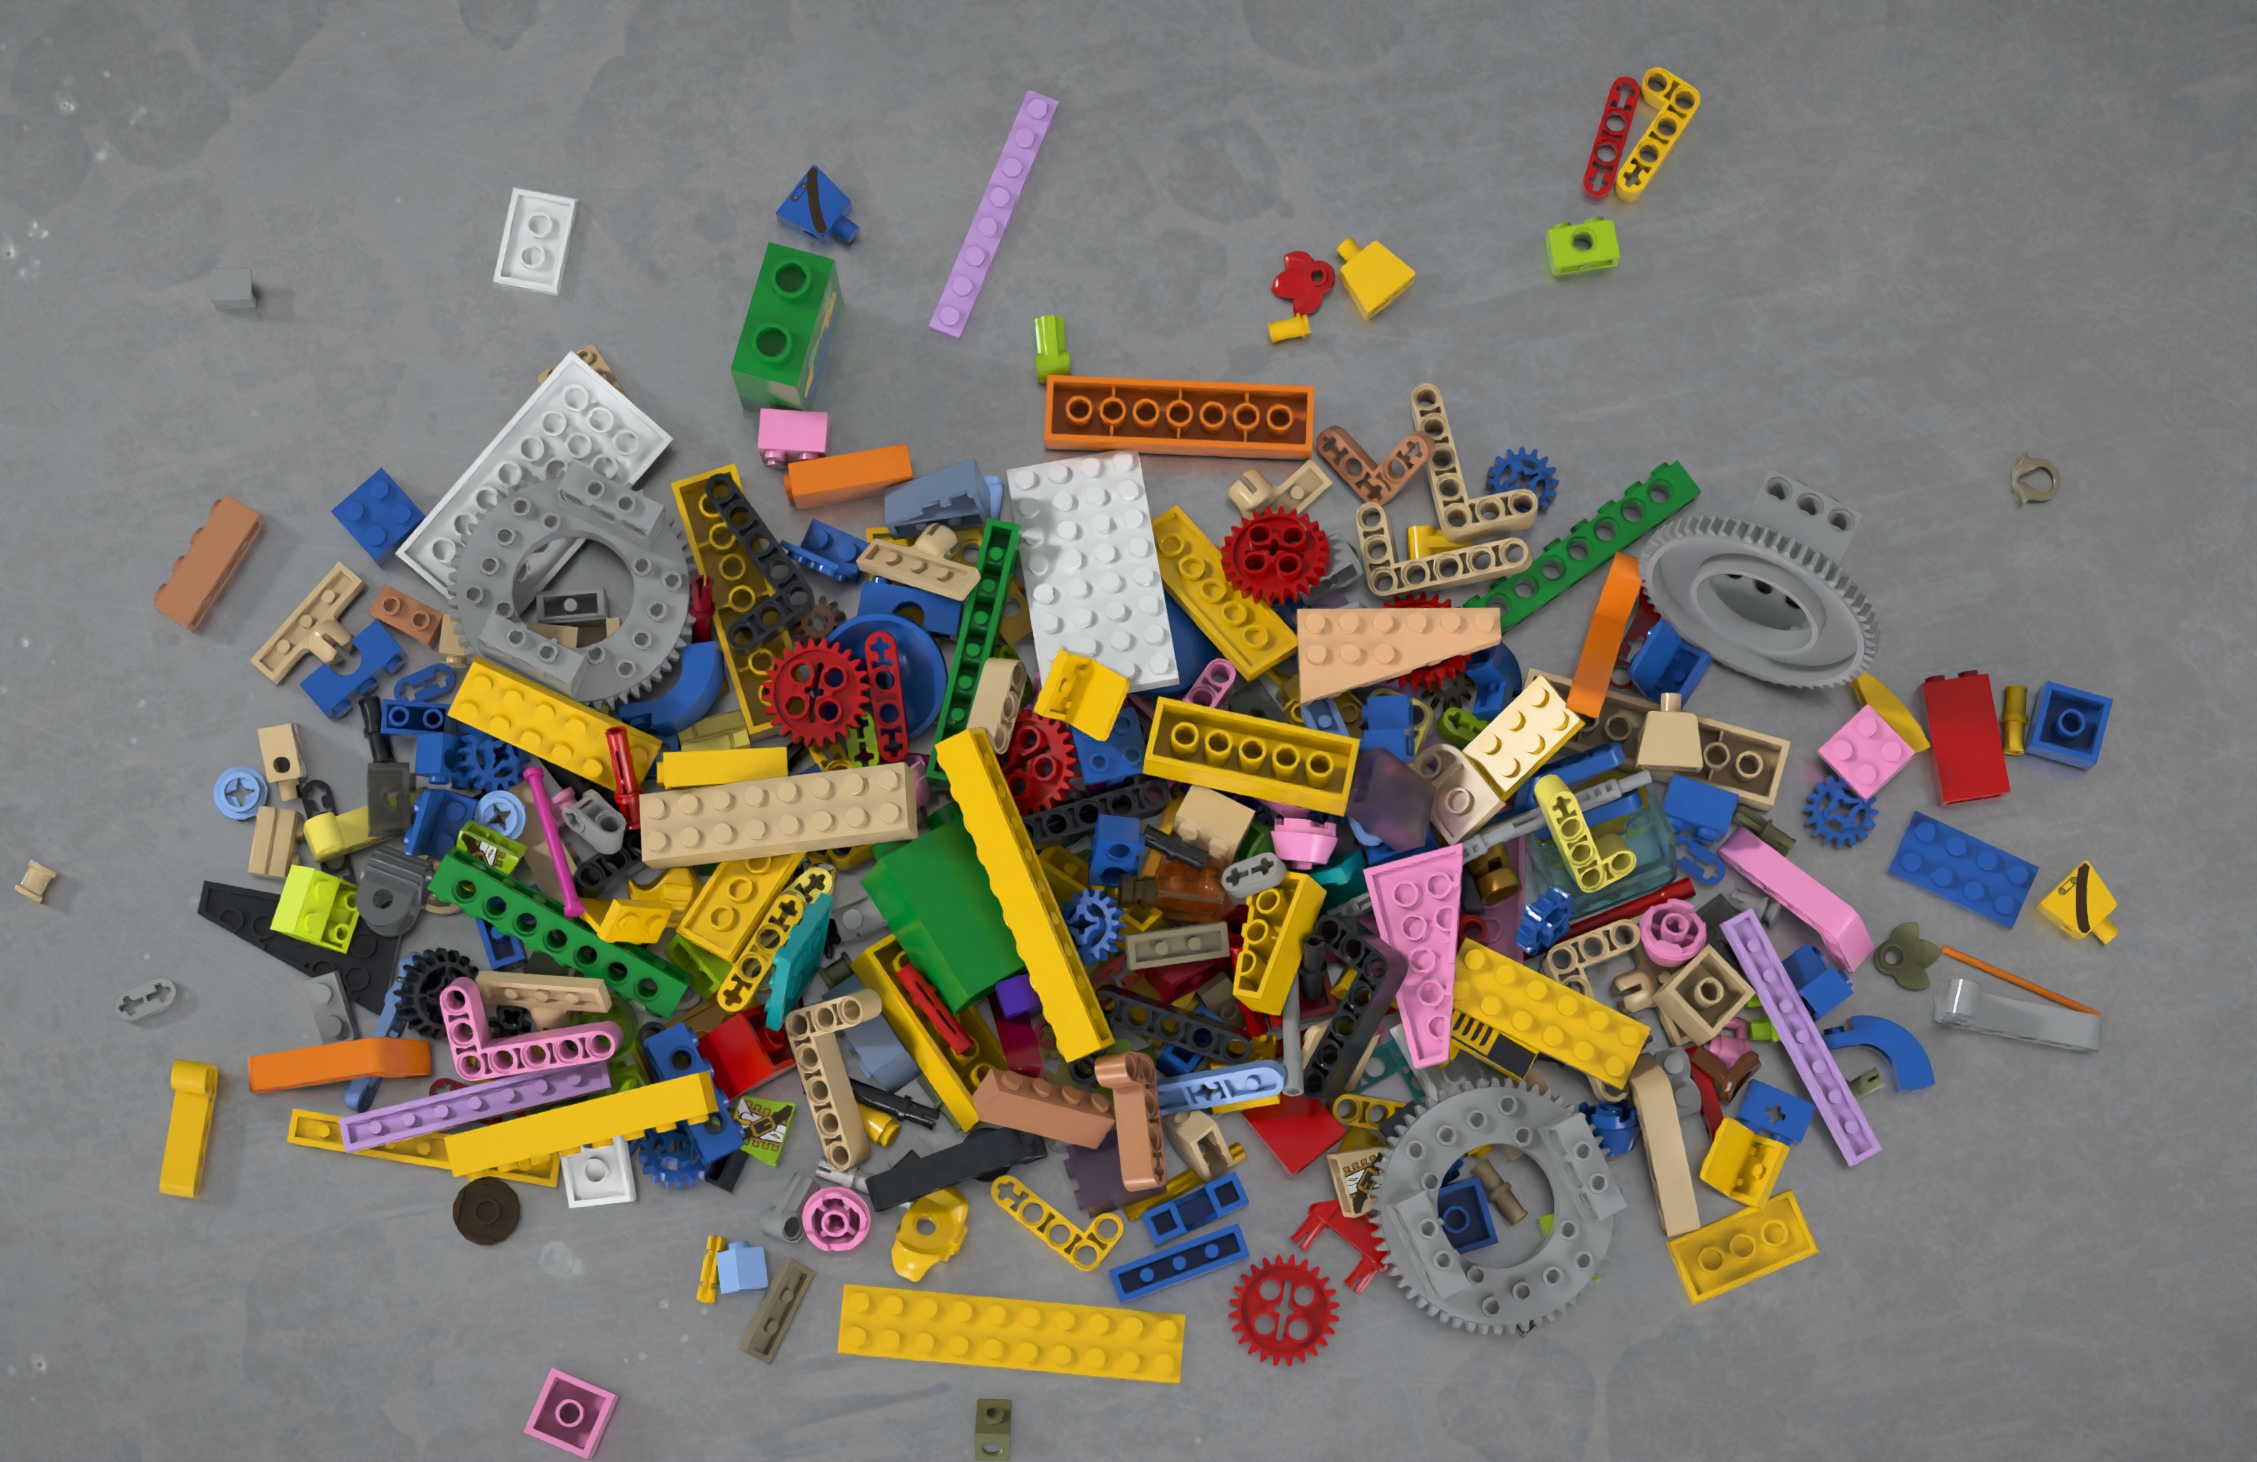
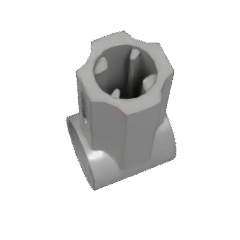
M795 1172L777 1206L770 1207L764 1212L761 1218L763 1233L769 1237L791 1243L800 1240L805 1233L802 1222L804 1206L808 1199L820 1190L821 1185L813 1179Z

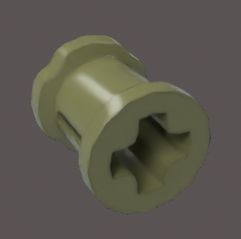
M846 951L841 953L840 959L826 968L819 967L817 969L829 990L854 974L850 967L853 962Z

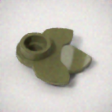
M1908 922L1897 926L1893 930L1890 940L1882 943L1876 949L1874 960L1880 971L1885 974L1894 975L1900 985L1909 989H1924L1930 986L1929 977L1924 969L1935 963L1940 957L1942 950L1932 942L1918 939V923ZM1892 952L1896 955L1897 961L1895 964H1890L1886 961V953Z

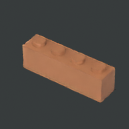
M225 494L222 500L218 499L212 505L208 514L210 519L204 528L200 527L196 530L191 538L190 544L192 546L186 556L182 555L177 559L172 568L173 576L167 584L164 583L159 587L154 596V601L156 602L153 607L159 613L192 633L265 522L259 513Z
M992 1067L972 1096L980 1121L1093 1149L1098 1148L1116 1122L1109 1098L1100 1093H1090L1075 1089L1072 1086H1063L1047 1082L1041 1078L1035 1079L1013 1071H1004Z

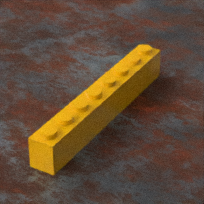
M708 1070L444 1137L453 1177L466 1175V1179L469 1181L487 1176L486 1169L497 1167L498 1173L517 1169V1161L528 1159L529 1164L533 1165L549 1161V1153L560 1151L561 1157L581 1153V1145L592 1143L593 1149L613 1145V1137L624 1135L625 1141L645 1137L644 1129L656 1127L657 1133L677 1129L676 1121L688 1119L689 1125L709 1121L708 1113L719 1111Z

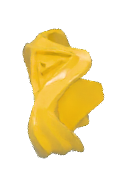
M692 866L667 868L654 881L644 885L638 884L628 877L626 891L630 900L666 902L673 911L665 927L677 928L704 888V885L695 874Z
M951 1186L918 1198L910 1205L896 1229V1239L892 1248L893 1265L899 1275L917 1282L933 1264L940 1260L946 1262L951 1255L954 1256V1254L958 1253L968 1231L964 1222L969 1208L968 1201L958 1189ZM922 1219H928L934 1223L936 1230L930 1235H923L916 1229V1223Z

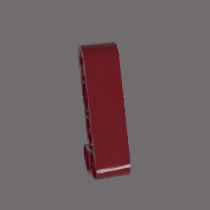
M996 993L988 996L1008 1070L1035 1079L1041 1078L1048 1082L1029 1014L1027 1013L1005 1021Z

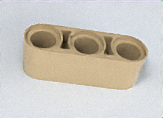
M991 657L987 659L982 670L966 729L983 726L994 754H1003L1007 750L1027 681V667L1022 660Z

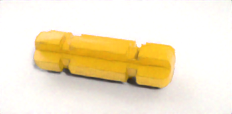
M712 1235L708 1238L706 1249L709 1251L704 1257L700 1277L702 1285L698 1287L697 1300L700 1302H715L717 1294L715 1286L719 1285L716 1253L726 1250L727 1240L724 1237Z

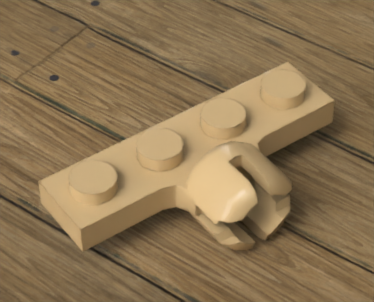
M1310 458L1278 487L1271 485L1258 469L1252 468L1239 477L1240 480L1234 481L1230 485L1227 495L1242 511L1243 517L1249 521L1254 519L1253 511H1257L1260 516L1265 515L1266 507L1271 509L1272 514H1277L1280 506H1283L1285 514H1289L1292 509L1296 508L1299 515L1332 484V481ZM1240 521L1236 526L1242 528V522ZM1232 530L1228 532L1225 536H1233ZM1224 537L1214 545L1220 552L1222 547H1226Z
M938 523L927 526L917 538L915 545L911 547H904L875 538L856 560L861 571L959 601H963L981 579L977 568L952 561L958 554L961 544L957 542L956 534L950 528Z
M339 561L251 658L250 662L276 685L300 658L308 652L313 653L328 666L341 663L344 658L337 653L334 647L339 645L350 654L354 647L351 641L354 639V636L337 619L366 584Z
M1644 914L1629 920L1636 923L1639 927L1641 918ZM1622 929L1624 936L1627 940V943L1629 944L1630 935L1625 929ZM1640 936L1638 944L1631 949L1636 961V968L1618 975L1612 981L1614 997L1628 991L1631 993V995L1624 997V1000L1617 1002V1005L1626 1014H1633L1645 1008L1653 1007L1658 1012L1672 1047L1683 1046L1693 1042L1651 998L1678 970V967H1664L1653 962L1646 955Z
M480 971L475 980L485 1004L527 1008L531 1012L538 1032L571 1027L572 1023L576 1021L573 1011L608 1013L612 1005L603 979Z

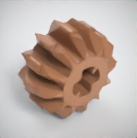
M821 596L819 605H815L809 615L794 624L798 627L791 631L792 636L801 637L799 642L804 647L808 645L809 638H813L817 647H819L822 639L827 638L832 631L842 624L839 622L846 619L845 612H836L839 607L838 602L833 601L826 607L827 599L825 596ZM816 618H820L822 622L828 621L827 624L823 623L824 629L818 631L816 627H810V625L814 626L813 620Z

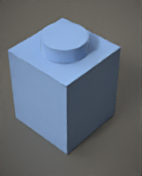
M749 1241L735 1242L729 1244V1250L716 1253L721 1294L749 1292L769 1287L763 1246L750 1247Z

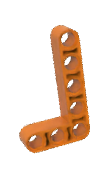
M1619 551L1615 553L1588 628L1565 704L1566 709L1596 719L1599 716L1626 624L1643 579L1638 577L1640 572L1638 570L1639 558Z
M374 1037L248 1057L249 1089L252 1093H263L372 1076L401 1079L431 1077L430 1041Z

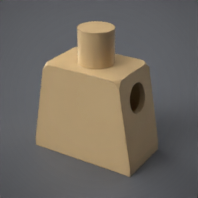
M1661 694V710L1647 712L1634 769L1699 773L1703 768L1697 716L1695 713L1681 712V694Z
M1196 1109L1162 1116L1163 1127L1175 1152L1207 1184L1214 1181L1235 1164L1217 1123L1201 1110ZM1197 1144H1203L1205 1146V1151H1203Z

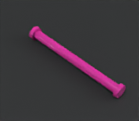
M538 766L528 768L523 772L525 782L530 784L566 904L564 907L565 916L569 918L580 916L585 912L583 902L579 901L543 784V769Z

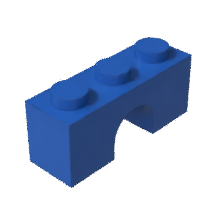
M872 577V581L863 580L857 616L872 612L897 614L904 608L914 607L925 615L923 628L932 637L958 641L964 600L959 601L905 584V587L891 585V580L881 577Z
M377 619L351 640L361 654L360 666L354 673L345 676L338 675L324 663L299 684L330 720L334 716L339 718L346 714L352 708L351 702L361 694L366 696L378 686V679L386 673L389 675L394 673L404 664L403 658L407 656L406 652Z
M1235 1171L1204 1185V1187L1193 1193L1141 1214V1217L1156 1248L1249 1206L1250 1202Z

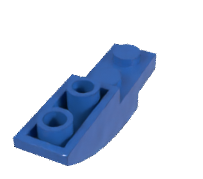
M383 699L381 734L409 739H417V734L447 733L459 737L471 735L468 729L470 725L447 715L451 704ZM486 734L483 737L484 740L494 738L490 734Z

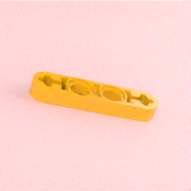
M785 894L774 902L721 985L717 998L721 1008L731 1014L739 1013L748 1006L773 967L776 951L781 945L784 947L787 945V939L794 924L799 925L801 923L804 906L797 896ZM791 902H794V909L797 915L795 917L789 915L783 924L790 928L785 933L782 928L770 923V921L774 917L779 922L783 916V911L780 909L781 905L788 906ZM774 930L780 935V942L775 948L767 949L762 946L761 936L765 931ZM749 959H756L762 965L760 974L754 978L746 977L742 972L743 964ZM736 975L744 983L753 985L749 991L744 986L739 992V996L742 999L740 1004L734 1002L731 1006L726 1005L728 999L725 993L727 991L734 992L739 985L738 982L733 981Z

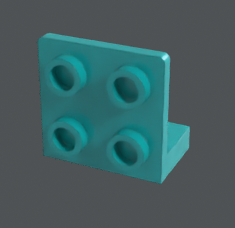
M1360 849L1333 854L1330 856L1327 865H1312V870L1295 869L1293 871L1308 874L1327 891L1321 906L1324 912L1323 915H1328V910L1334 909L1338 905L1369 891L1363 871L1367 869V865Z

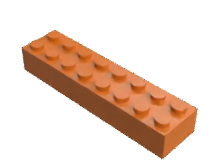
M1047 375L1045 449L1106 452L1138 450L1139 453L1308 460L1312 455L1315 386Z

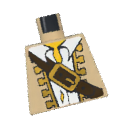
M289 723L257 729L268 783L278 782L282 801L302 798L298 778L307 777L308 775L300 724ZM284 758H287L290 762V769L287 772L281 769V761Z
M1376 1146L1326 1154L1344 1217L1356 1218L1372 1210L1368 1208V1205L1377 1202V1197L1370 1195L1369 1190L1379 1188V1184L1372 1181L1371 1176L1382 1174V1171L1374 1165L1375 1162H1386V1158L1380 1153V1150L1389 1149V1147Z

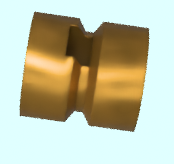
M1504 842L1488 848V852L1484 855L1482 854L1478 858L1466 862L1471 877L1478 879L1475 887L1483 904H1493L1506 900L1520 892L1523 888L1516 869L1509 867L1512 859Z

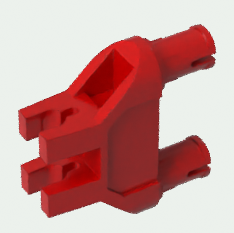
M1339 1199L1310 1204L1307 1208L1309 1216L1293 1236L1291 1235L1290 1239L1297 1244L1307 1234V1237L1299 1246L1307 1252L1324 1229L1328 1230L1330 1228L1361 1253L1360 1257L1362 1260L1343 1281L1350 1288L1357 1278H1360L1361 1280L1353 1291L1361 1295L1362 1291L1378 1272H1386L1389 1268V1263L1382 1264L1381 1262L1387 1255V1251H1376L1375 1248L1383 1241L1382 1238L1372 1237L1371 1234L1379 1229V1225L1369 1223V1219L1373 1216L1368 1212L1356 1218L1344 1217Z

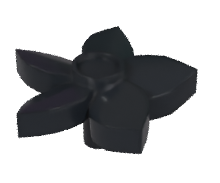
M831 918L829 920L824 951L826 958L832 960L833 945H838L841 937L836 933L837 925L835 920Z

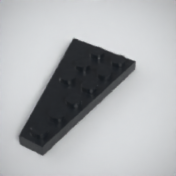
M204 880L197 914L311 978L338 970L347 998L376 1015H381L385 1006L386 993L391 987L402 934L395 937L378 935L369 928L359 914L347 953L337 952L270 929L281 898L280 894Z

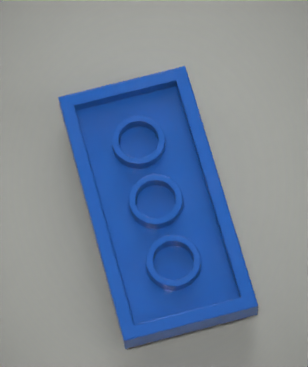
M1915 811L1887 873L2011 930L2040 867Z

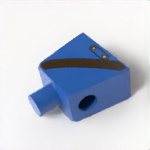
M814 164L776 212L777 221L781 225L822 245L827 244L834 233L849 243L856 236L860 228L847 218L852 211V204L849 198Z

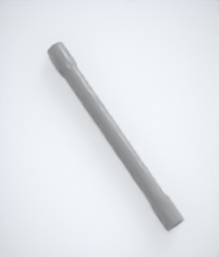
M1292 868L1286 869V871L1293 872L1295 870ZM1297 970L1282 1009L1284 1051L1282 1065L1286 1070L1283 1094L1288 1096H1298L1304 1093L1300 1042L1299 973Z

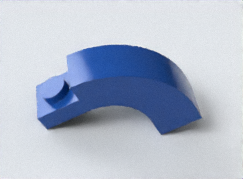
M715 641L686 645L685 648H682V673L675 687L663 697L655 700L619 705V718L623 723L640 731L649 730L653 726L661 737L671 736L691 727L709 711L719 695L724 678L723 651Z
M1870 1015L1851 1016L1846 1020L1848 1031L1844 1030V1026L1825 1029L1824 1036H1821L1829 1051L1862 1046L1871 1048L1881 1054L1891 1068L1896 1093L1929 1088L1935 1084L1930 1061L1921 1044L1909 1031L1888 1019Z

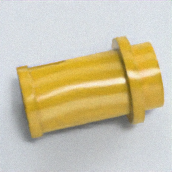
M1296 313V317L1272 323L1268 322L1272 343L1298 336L1304 339L1305 335L1311 334L1307 314L1300 316V313Z

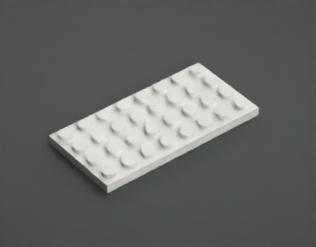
M571 350L395 554L446 598L452 599L455 596L448 594L447 586L454 585L455 583L449 581L448 575L451 572H457V570L452 568L451 560L461 559L456 555L455 548L466 547L461 542L462 534L472 535L468 530V524H479L476 514L480 512L486 515L488 512L485 504L488 502L496 506L498 504L496 495L500 494L507 498L509 496L508 487L511 486L518 491L521 489L520 481L522 480L530 486L533 484V476L536 475L540 481H546V474L548 472L552 474L554 479L559 478L560 471L564 470L566 473L572 461L599 474L604 473L611 480L617 477L619 478V484L623 486L628 482L632 483L633 486L672 442L673 438ZM567 537L548 542L535 550L525 560L516 576L513 589V602L519 617L536 598V592L542 591L587 538Z
M1114 450L1006 470L1015 524H1019L1022 531L1019 550L1042 689L1059 648L1086 654L1130 680L1127 694L1180 684L1138 450Z

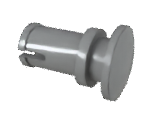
M1735 887L1731 896L1733 898L1730 900L1728 908L1741 912L1752 908L1759 922L1761 923L1762 920L1769 922L1767 929L1771 930L1778 921L1782 905L1779 902L1769 901L1770 897L1765 896L1763 899Z

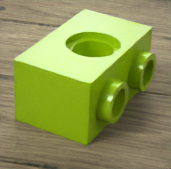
M1593 217L1585 220L1584 224L1574 226L1570 222L1553 225L1552 229L1548 230L1545 241L1553 277L1617 266L1621 257L1613 219L1604 220V217ZM1585 239L1589 242L1591 248L1581 251L1575 247L1574 241Z

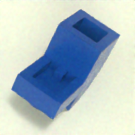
M1502 641L1499 645L1471 653V660L1466 662L1464 672L1479 686L1472 714L1479 721L1494 719L1510 705L1512 697L1519 696L1522 693V676L1519 664L1514 654Z

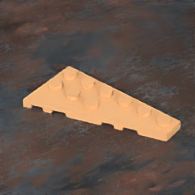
M1500 608L1297 609L1300 708L1311 705L1313 701L1326 697L1330 699L1339 696L1344 691L1357 687H1368L1411 673L1413 669L1428 665L1430 667L1439 664L1441 660L1457 655L1464 656L1499 645L1501 642Z

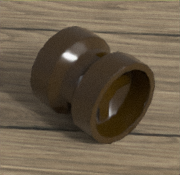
M1120 874L1117 890L1118 907L1130 908L1132 905L1139 904L1141 909L1153 910L1157 895L1156 876L1145 875L1140 880L1132 874Z

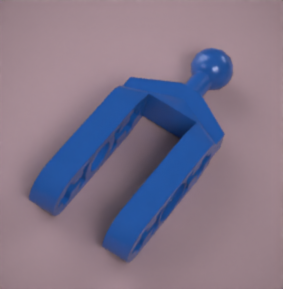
M1619 741L1608 742L1541 766L1515 792L1512 809L1499 814L1496 813L1480 829L1538 808L1533 796L1535 795V786L1546 775L1555 774L1565 784H1569L1622 764L1626 760V756ZM1635 788L1622 793V797L1582 812L1588 828L1638 810L1643 804L1638 789ZM1548 826L1530 832L1542 842L1553 838Z

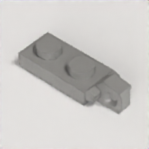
M338 970L303 981L323 1045L357 1040L356 1036L359 1033Z

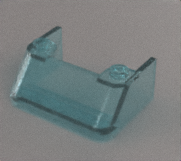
M1654 787L1647 790L1649 807L1639 808L1630 813L1624 823L1625 830L1616 833L1635 854L1637 860L1635 868L1628 875L1598 891L1586 893L1581 890L1566 870L1556 844L1542 843L1539 845L1533 832L1526 834L1529 860L1541 894L1546 895L1550 887L1555 889L1556 886H1560L1575 897L1574 901L1577 903V906L1572 911L1576 914L1568 922L1653 892L1671 884L1676 879L1678 873L1675 833Z

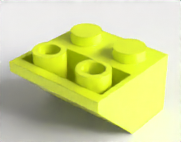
M291 865L270 929L301 941L346 954L360 914L356 907V894L359 886L314 868Z

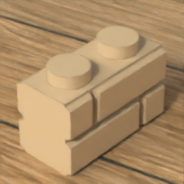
M266 806L258 807L247 873L254 877L286 881L291 865L301 866V854H297L299 841L305 840L303 829L306 821H302L303 815L300 812Z

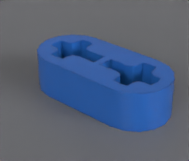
M438 663L400 679L394 687L395 699L410 701L407 697H401L406 692L404 687L410 685L413 689H417L423 686L424 689L414 693L415 699L413 701L430 703L448 695L455 689L457 684L456 674L446 664ZM441 671L444 676H450L445 680L446 686L442 688L438 683L427 686L428 683L437 679V672Z
M1678 836L1668 844L1666 848L1668 862L1700 885L1713 887L1724 878V862L1693 839L1686 836ZM1682 844L1687 845V854L1695 860L1692 862L1686 857H1682L1680 860L1674 857L1676 850L1673 849V846L1681 847ZM1699 861L1705 866H1709L1711 863L1717 866L1715 873L1718 874V877L1704 878V869L1696 863Z

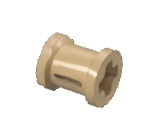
M30 860L28 863L30 868L21 885H16L14 890L41 904L43 901L41 896L51 878L56 877L57 873Z

